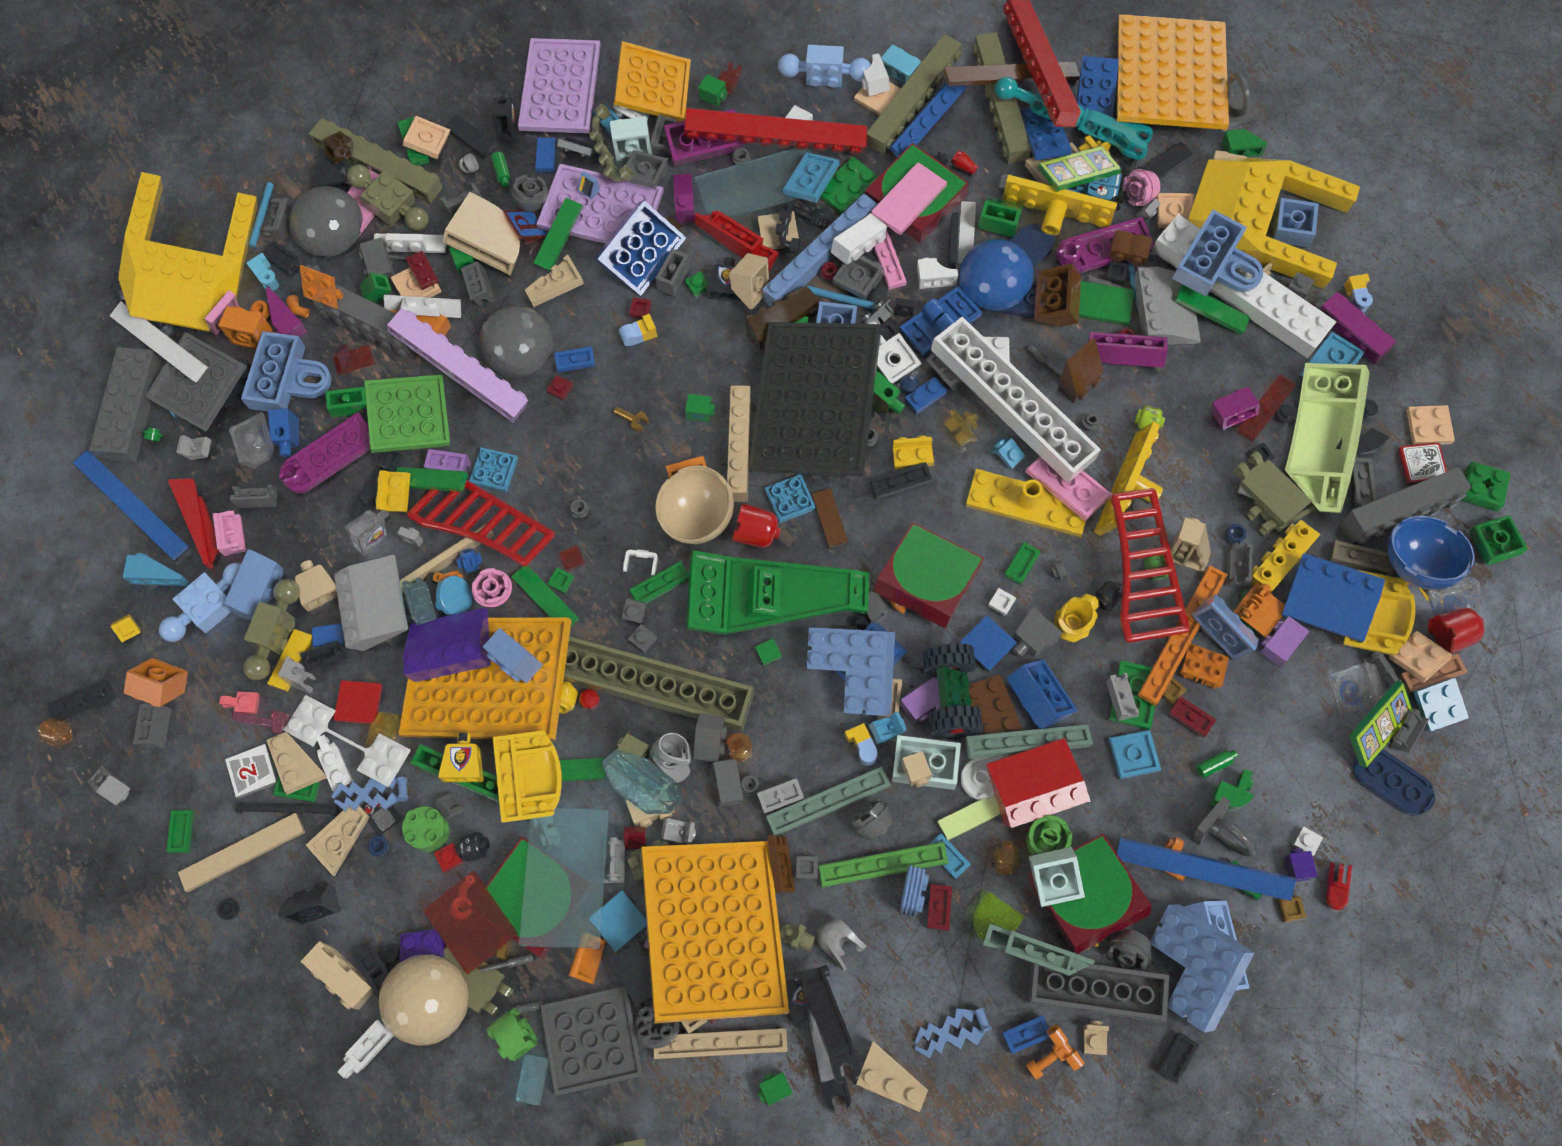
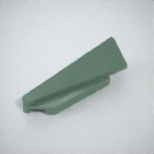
M992 924L988 926L983 943L984 946L1005 950L1004 953L1067 976L1094 964L1095 961Z

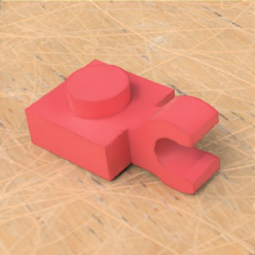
M237 692L236 698L220 696L219 704L225 708H235L234 712L236 714H257L260 694Z

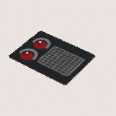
M378 793L387 801L388 798L384 793ZM367 803L361 806L370 816L368 822L378 836H382L402 821L393 805L386 810L383 809L380 803L375 808Z

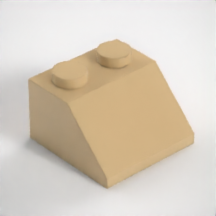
M747 253L735 268L730 271L729 280L731 281V289L749 309L753 310L763 298L762 289L769 283L768 258Z

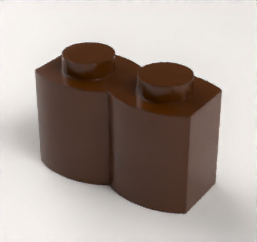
M1115 230L1108 256L1118 262L1127 260L1135 266L1145 265L1148 260L1152 238Z

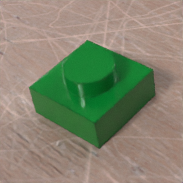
M700 271L687 278L685 284L693 296L697 297L707 291L708 281Z

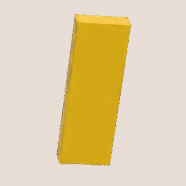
M296 629L293 630L267 683L268 685L286 692L289 691L291 686L280 678L278 674L286 657H290L300 664L303 662L299 653L309 650L313 641L312 635Z

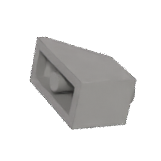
M102 765L88 780V783L95 792L116 806L127 798L131 789L125 782Z

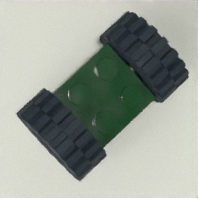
M944 643L940 646L934 645L933 648L928 647L926 650H923L924 674L937 677L941 707L939 710L929 713L931 737L950 740L951 738H966V736H974L983 732L981 710L979 707H971L972 701L969 693V678L967 676L968 672H973L976 669L974 647L963 643Z

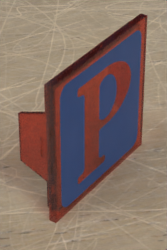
M503 211L519 238L525 239V244L537 243L540 238H546L548 232L537 226L539 218L534 211Z

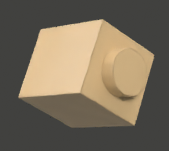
M923 751L902 758V765L910 787L913 785L921 787L929 783L928 780L931 779L932 774Z

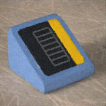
M583 171L578 191L593 199L600 191L598 180Z

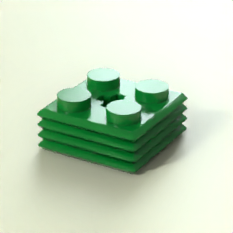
M1472 461L1465 471V477L1471 488L1466 493L1467 496L1461 499V501L1499 511L1505 504L1511 473Z
M1511 515L1474 525L1469 530L1486 565L1520 556L1528 550Z

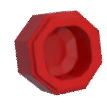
M586 689L581 692L579 702L584 709L593 710L599 705L600 697L595 690Z

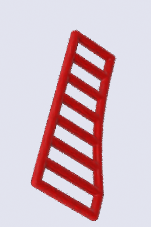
M466 480L464 489L467 488L472 493L443 523L434 522L433 520L461 492L451 491L423 518L418 513L441 491L429 490L407 513L408 518L422 527L441 530L475 540L509 557L524 567L528 566L555 536V532L468 480ZM479 496L486 500L461 527L452 526ZM493 505L500 508L497 514L478 533L470 531L474 524ZM507 514L515 517L495 540L486 537ZM522 522L530 526L510 548L502 545ZM536 531L544 534L542 539L525 557L516 553Z
M1148 488L1112 494L1111 502L1116 518L1122 555L1123 584L1120 623L1125 642L1132 643L1188 633L1190 627L1156 489ZM1143 497L1150 498L1152 508L1122 512L1120 501ZM1154 516L1156 528L1126 532L1124 520ZM1159 535L1161 547L1129 552L1128 540ZM1159 555L1164 556L1166 567L1131 572L1130 560ZM1161 575L1169 576L1171 584L1169 587L1130 593L1131 580ZM1173 594L1176 606L1128 614L1130 601ZM1178 614L1180 626L1135 634L1131 632L1129 622Z

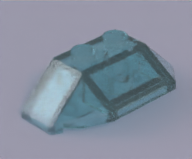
M614 750L603 760L602 765L613 790L644 813L670 814L682 802V796L679 793L676 781L644 757Z

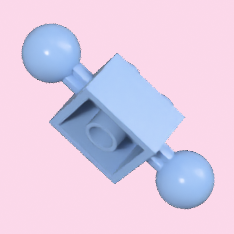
M808 45L806 61H800L794 54H785L778 62V69L785 77H794L799 71L806 72V85L842 87L843 74H850L854 80L861 82V79L864 78L863 71L867 70L871 64L865 58H856L851 64L843 63L844 47Z
M229 564L223 571V579L217 584L204 572L175 596L173 600L184 612L178 617L170 616L163 619L159 625L160 636L168 642L179 641L184 637L186 625L191 621L203 632L207 633L232 611L224 605L227 597L225 592L231 588L241 564Z

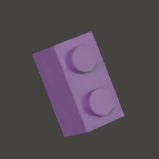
M1289 616L1285 621L1280 620L1273 628L1276 631L1273 636L1268 635L1262 642L1264 648L1260 651V653L1279 667L1288 660L1309 633V630Z
M935 677L901 699L900 706L914 725L919 721L924 723L929 719L930 712L941 708L938 681Z

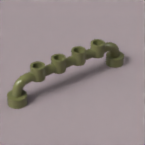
M600 104L595 109L596 114L592 120L593 131L589 136L594 142H597L594 145L596 152L602 154L598 160L606 167L603 173L608 179H612L617 183L624 180L630 181L635 176L632 169L624 165L619 170L620 175H618V169L613 164L612 160L614 158L608 151L609 145L603 138V130L599 127L600 120H606L611 113L605 105Z

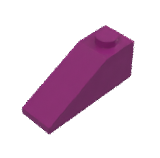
M692 174L674 175L675 213L679 223L695 222Z
M267 287L266 293L272 324L277 330L274 333L299 337L307 333L302 322L271 288Z

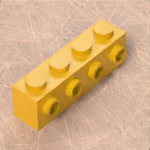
M1302 520L1296 525L1292 523L1285 531L1287 536L1284 539L1280 537L1273 545L1276 549L1272 553L1268 551L1261 559L1264 563L1260 567L1256 565L1252 569L1250 585L1253 587L1255 583L1259 585L1268 584L1271 587V593L1320 534Z

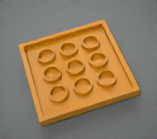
M622 41L613 105L655 116L660 114L665 117L674 118L678 122L684 121L691 60Z

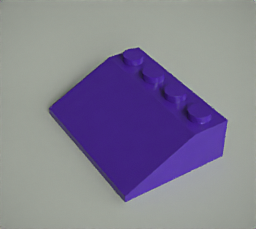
M487 608L411 624L403 653L404 676L414 682L491 666V659L486 656L489 652L483 648L489 640Z

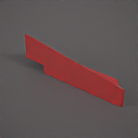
M712 211L709 215L695 214V224L741 259L747 253L768 258V271L770 272L778 252L762 245L764 238L720 211Z
M169 479V485L201 559L206 567L212 569L214 567L213 561L220 551L217 549L213 521L204 499L201 496L198 497L195 480Z

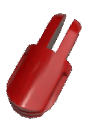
M1330 861L1326 902L1330 908L1342 910L1347 906L1349 900L1353 865L1347 866L1346 881L1342 883L1344 864L1339 863L1336 882H1334L1335 862Z

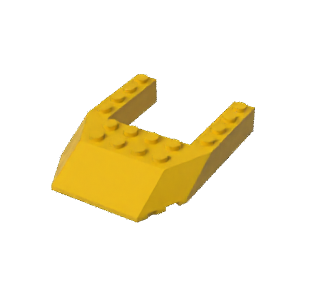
M1261 158L1209 159L1188 221L1201 229L1211 211L1215 210L1247 227L1236 246L1237 249L1257 259L1263 267L1271 263L1273 265L1271 270L1292 278L1299 272L1313 279V286L1324 289L1333 278L1337 262L1266 236L1280 190L1283 189L1347 213L1356 202L1360 186L1290 160Z
M141 172L124 237L118 277L130 317L209 332L210 329L205 318L224 295L230 290L237 299L249 247L248 244L257 212V197L237 193L223 256L150 241L163 190L161 176Z

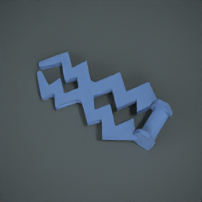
M404 776L395 777L390 787L393 789L397 783L399 795L396 797L391 793L387 801L378 793L373 800L368 796L374 787L382 794L387 787L370 778L364 788H360L353 781L349 788L340 783L332 794V798L335 799L342 791L349 797L354 793L358 795L354 802L347 796L344 803L334 800L345 812L349 806L356 811L363 801L373 808L380 803L383 809L386 810L398 801H408V780Z
M957 1008L955 1019L947 1016L942 1029L931 1023L928 1024L927 1030L920 1027L915 1040L916 1044L922 1036L929 1041L932 1032L939 1035L938 1042L931 1039L928 1051L917 1046L915 1050L930 1059L934 1049L942 1054L945 1042L947 1041L962 1049L967 1038L978 1046L984 1033L992 1030L984 1013V1008L975 1011ZM975 1014L982 1029L979 1031L973 1026L971 1033L962 1027L958 1038L948 1033L950 1024L958 1029L962 1016L972 1022L973 1015Z

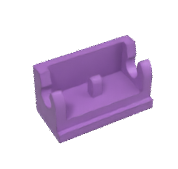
M428 449L424 468L466 472V467H470L471 462L466 454Z

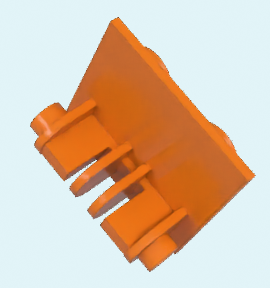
M300 265L303 296L337 309V300L343 298V293L340 289H336L335 277Z
M1255 583L1233 612L1266 638L1283 617L1281 615L1285 604L1270 593L1271 587L1268 584L1259 585Z
M1190 643L1184 665L1181 667L1179 674L1183 675V678L1191 680L1195 676V682L1200 678V684L1203 685L1205 682V685L1213 689L1216 687L1220 688L1223 685L1229 657Z

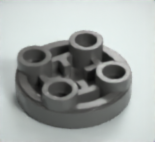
M653 1006L643 1007L640 1009L639 1015L635 1020V1035L637 1040L645 1047L653 1049L663 1048L672 1043L677 1037L679 1022L654 1023Z

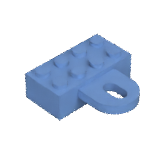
M1212 210L1172 279L1204 296L1208 295L1215 281L1238 292H1249L1255 289L1261 282L1263 268L1257 259L1236 248L1247 227ZM1235 268H1240L1250 273L1253 278L1247 279L1236 273Z
M262 331L241 399L249 409L268 412V410L288 408L291 396L316 398L323 395L331 385V374L323 363L302 359L306 347L299 336ZM306 376L322 378L317 384L303 382Z

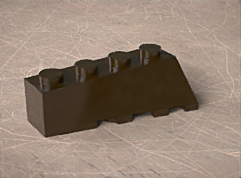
M805 285L788 294L785 300L778 299L774 301L770 308L762 307L758 309V314L745 316L747 336L761 351L766 346L769 322L795 323L803 317H814L818 314L820 300Z

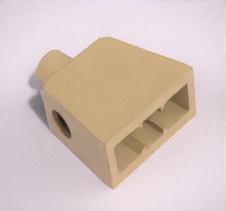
M311 560L301 563L300 566L303 572L296 575L295 581L300 587L299 598L301 605L307 611L337 598L335 582L322 565L314 567Z

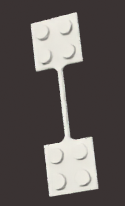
M305 695L285 726L284 731L313 747L317 739L324 732H328L355 746L365 753V757L357 771L389 787L411 750L380 733L369 748H364L328 728V723L335 710Z

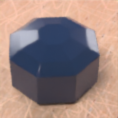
M911 374L903 376L900 381L901 391L908 395L919 387L917 377Z
M1232 524L1226 530V539L1231 544L1238 543L1239 545L1246 538V529L1241 524Z
M376 835L369 840L367 849L371 855L383 857L389 852L390 843L384 836Z

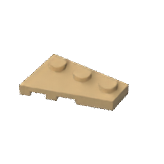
M287 732L267 739L276 769L287 795L327 778L323 771Z

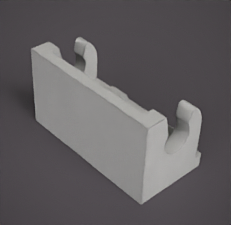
M286 657L278 674L291 687L310 694L312 693L313 688L305 685L304 681L307 678L311 680H316V678L312 674L305 672L304 667L290 657Z
M1127 673L1120 677H1116V674L1111 675L1106 683L1118 721L1138 717L1139 711L1133 698Z
M797 778L756 793L764 813L804 798Z

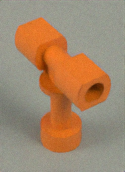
M1055 1024L1046 1031L1054 1042L1051 1046L1053 1051L1036 1063L1034 1060H1031L1026 1066L1037 1080L1044 1075L1042 1070L1058 1058L1061 1061L1066 1059L1074 1071L1082 1067L1085 1062L1075 1048L1070 1047L1067 1037L1060 1027Z

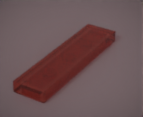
M1279 374L1259 400V415L1243 421L1236 432L1254 442L1294 389L1296 383Z

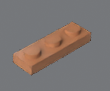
M1455 654L1424 683L1409 672H1404L1399 677L1404 683L1407 693L1411 694L1415 690L1465 675L1467 670L1459 654Z

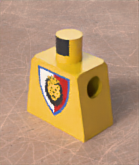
M458 733L457 744L446 745L438 777L443 782H483L481 751L476 744H470L471 734Z

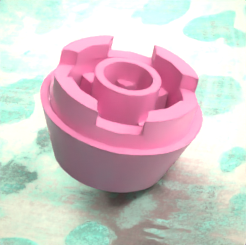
M1135 169L1129 176L1124 178L1123 192H1127L1129 197L1127 201L1131 205L1145 206L1159 194V178L1152 171Z
M494 568L481 571L472 583L474 599L485 607L503 605L508 600L512 591V583L509 576L503 571Z

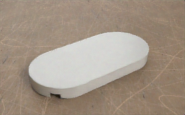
M1010 755L975 758L969 761L961 774V785L964 791L969 796L979 800L994 797L995 794L986 764Z

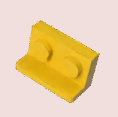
M918 436L910 439L901 437L893 440L892 451L895 469H905L924 462L927 463V466H934L932 437Z
M380 470L377 479L376 509L386 512H407L410 473Z

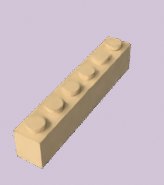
M731 386L727 483L730 486L734 502H748L750 386Z

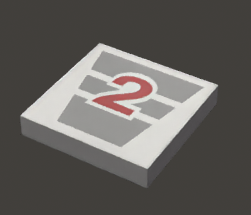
M266 744L225 759L235 796L238 799L275 785L277 782L274 766Z

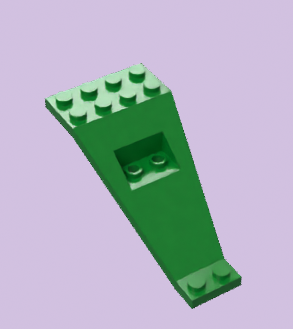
M694 550L691 552L686 629L727 635L841 611L868 612V572L729 557ZM763 599L767 600L768 604H765Z

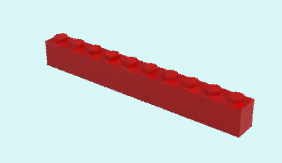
M1007 0L1003 5V13L1008 20V25L1012 29L1013 36L1016 38L1018 47L1027 63L1028 70L1031 72L1033 81L1043 99L1044 106L1047 108L1049 117L1055 127H1075L1081 113L1080 108L1030 0Z
M686 108L683 136H688L690 139L701 137L709 141L722 139L728 143L742 141L744 144L760 143L762 146L774 144L781 148L795 146L801 150L814 148L816 151H824L826 149L832 150L834 153L847 151L850 154L858 155L863 153L866 148L867 126Z

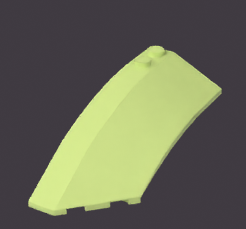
M1305 363L1297 419L1284 470L1320 512L1341 513L1353 471L1364 414L1369 370L1366 365ZM1342 438L1341 449H1335Z

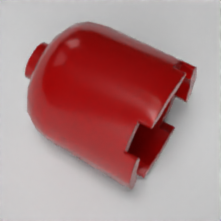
M742 503L732 541L760 548L769 547L774 538L778 539L781 528L777 527V516L770 511Z
M1458 608L1430 618L1428 633H1433L1436 644L1454 654L1482 640L1485 633L1484 620L1473 609Z

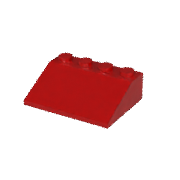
M1065 738L986 764L1003 823L1010 828L1090 801L1084 779Z

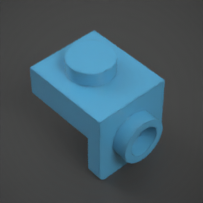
M1012 438L998 439L990 450L992 454H998L1008 469H1012L1025 457Z
M899 712L893 713L890 717L874 721L869 725L877 744L896 739L898 735L906 731L904 720Z

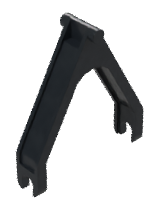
M828 965L793 973V979L795 984H800L817 1071L826 1107L829 1112L835 1113L832 1103L833 1097L841 1096L845 1101L846 1110L851 1105V1097L843 1066L849 1065L852 1067L855 1080L859 1078L860 1067L851 1037L827 980L830 972Z

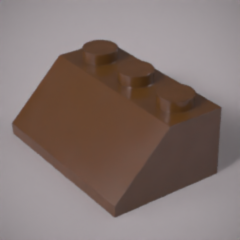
M1073 263L1037 271L1035 321L1058 327L1079 323L1081 274Z

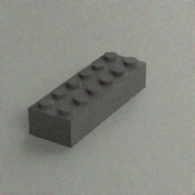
M335 284L336 289H340L343 293V298L337 300V309L313 300V305L318 308L319 314L323 318H330L339 326H346L355 334H362L369 341H376L385 349L396 351L403 358L409 357L414 360L418 353L387 332V324L396 313Z
M117 347L89 451L98 460L137 462L144 435L142 431L145 430L152 401L146 398L145 395L159 375L163 362L154 350Z
M1457 467L1356 508L1347 515L1339 526L1350 544L1358 543L1363 545L1374 536L1380 538L1386 535L1389 530L1394 529L1404 519L1428 514L1434 516L1445 507L1447 509L1455 507L1459 504V500L1467 496L1466 493L1471 486L1461 469Z
M1031 963L1028 1004L1163 1023L1167 1021L1169 975L1092 964L1067 976Z

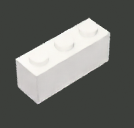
M869 214L833 239L831 253L848 265L885 240L887 225L872 214Z

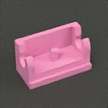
M234 511L214 513L217 549L224 556L245 552L241 515H234Z

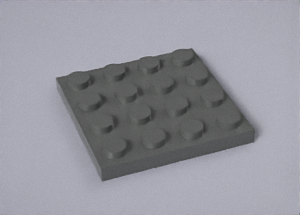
M185 332L178 345L208 368L196 383L167 361L145 397L200 429L207 431L247 366Z
M625 986L540 1005L555 1096L644 1076L638 1041L635 1035L630 997Z

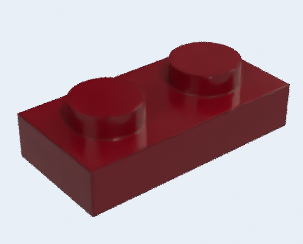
M423 250L406 258L422 290L439 283Z
M1180 696L1168 714L1203 738L1206 737L1216 722L1215 718L1182 696Z
M930 885L927 929L949 931L952 886Z

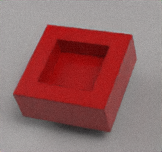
M454 843L434 853L444 873L464 863L458 856Z

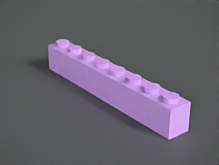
M403 308L398 311L387 324V332L514 423L527 406L528 400L525 394L521 391L516 392L506 380L497 378L491 369H485L479 365L480 363L476 358L468 357L464 354L462 348L458 345L453 346L443 334L434 332L428 323H422L416 319L417 317L413 312L405 311Z

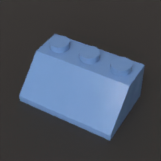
M248 549L224 605L236 616L251 621L258 603L268 604L274 597V587L283 576L282 567L277 562Z
M1216 594L1206 599L1191 614L1233 660L1257 648L1259 639L1254 635L1253 631L1246 627L1239 616L1232 612L1225 605L1224 600Z

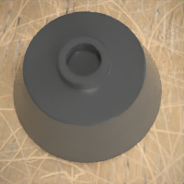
M527 175L519 176L515 179V184L511 188L517 206L524 211L532 212L539 210L548 196L546 183L538 176L537 179L527 178Z
M880 798L872 800V805L864 809L861 808L851 818L852 822L850 823L854 826V831L868 840L883 836L893 822L887 803H883Z
M1125 929L1109 942L1107 955L1109 959L1113 957L1119 962L1117 965L1119 968L1139 969L1144 972L1146 967L1150 965L1151 942L1143 934Z

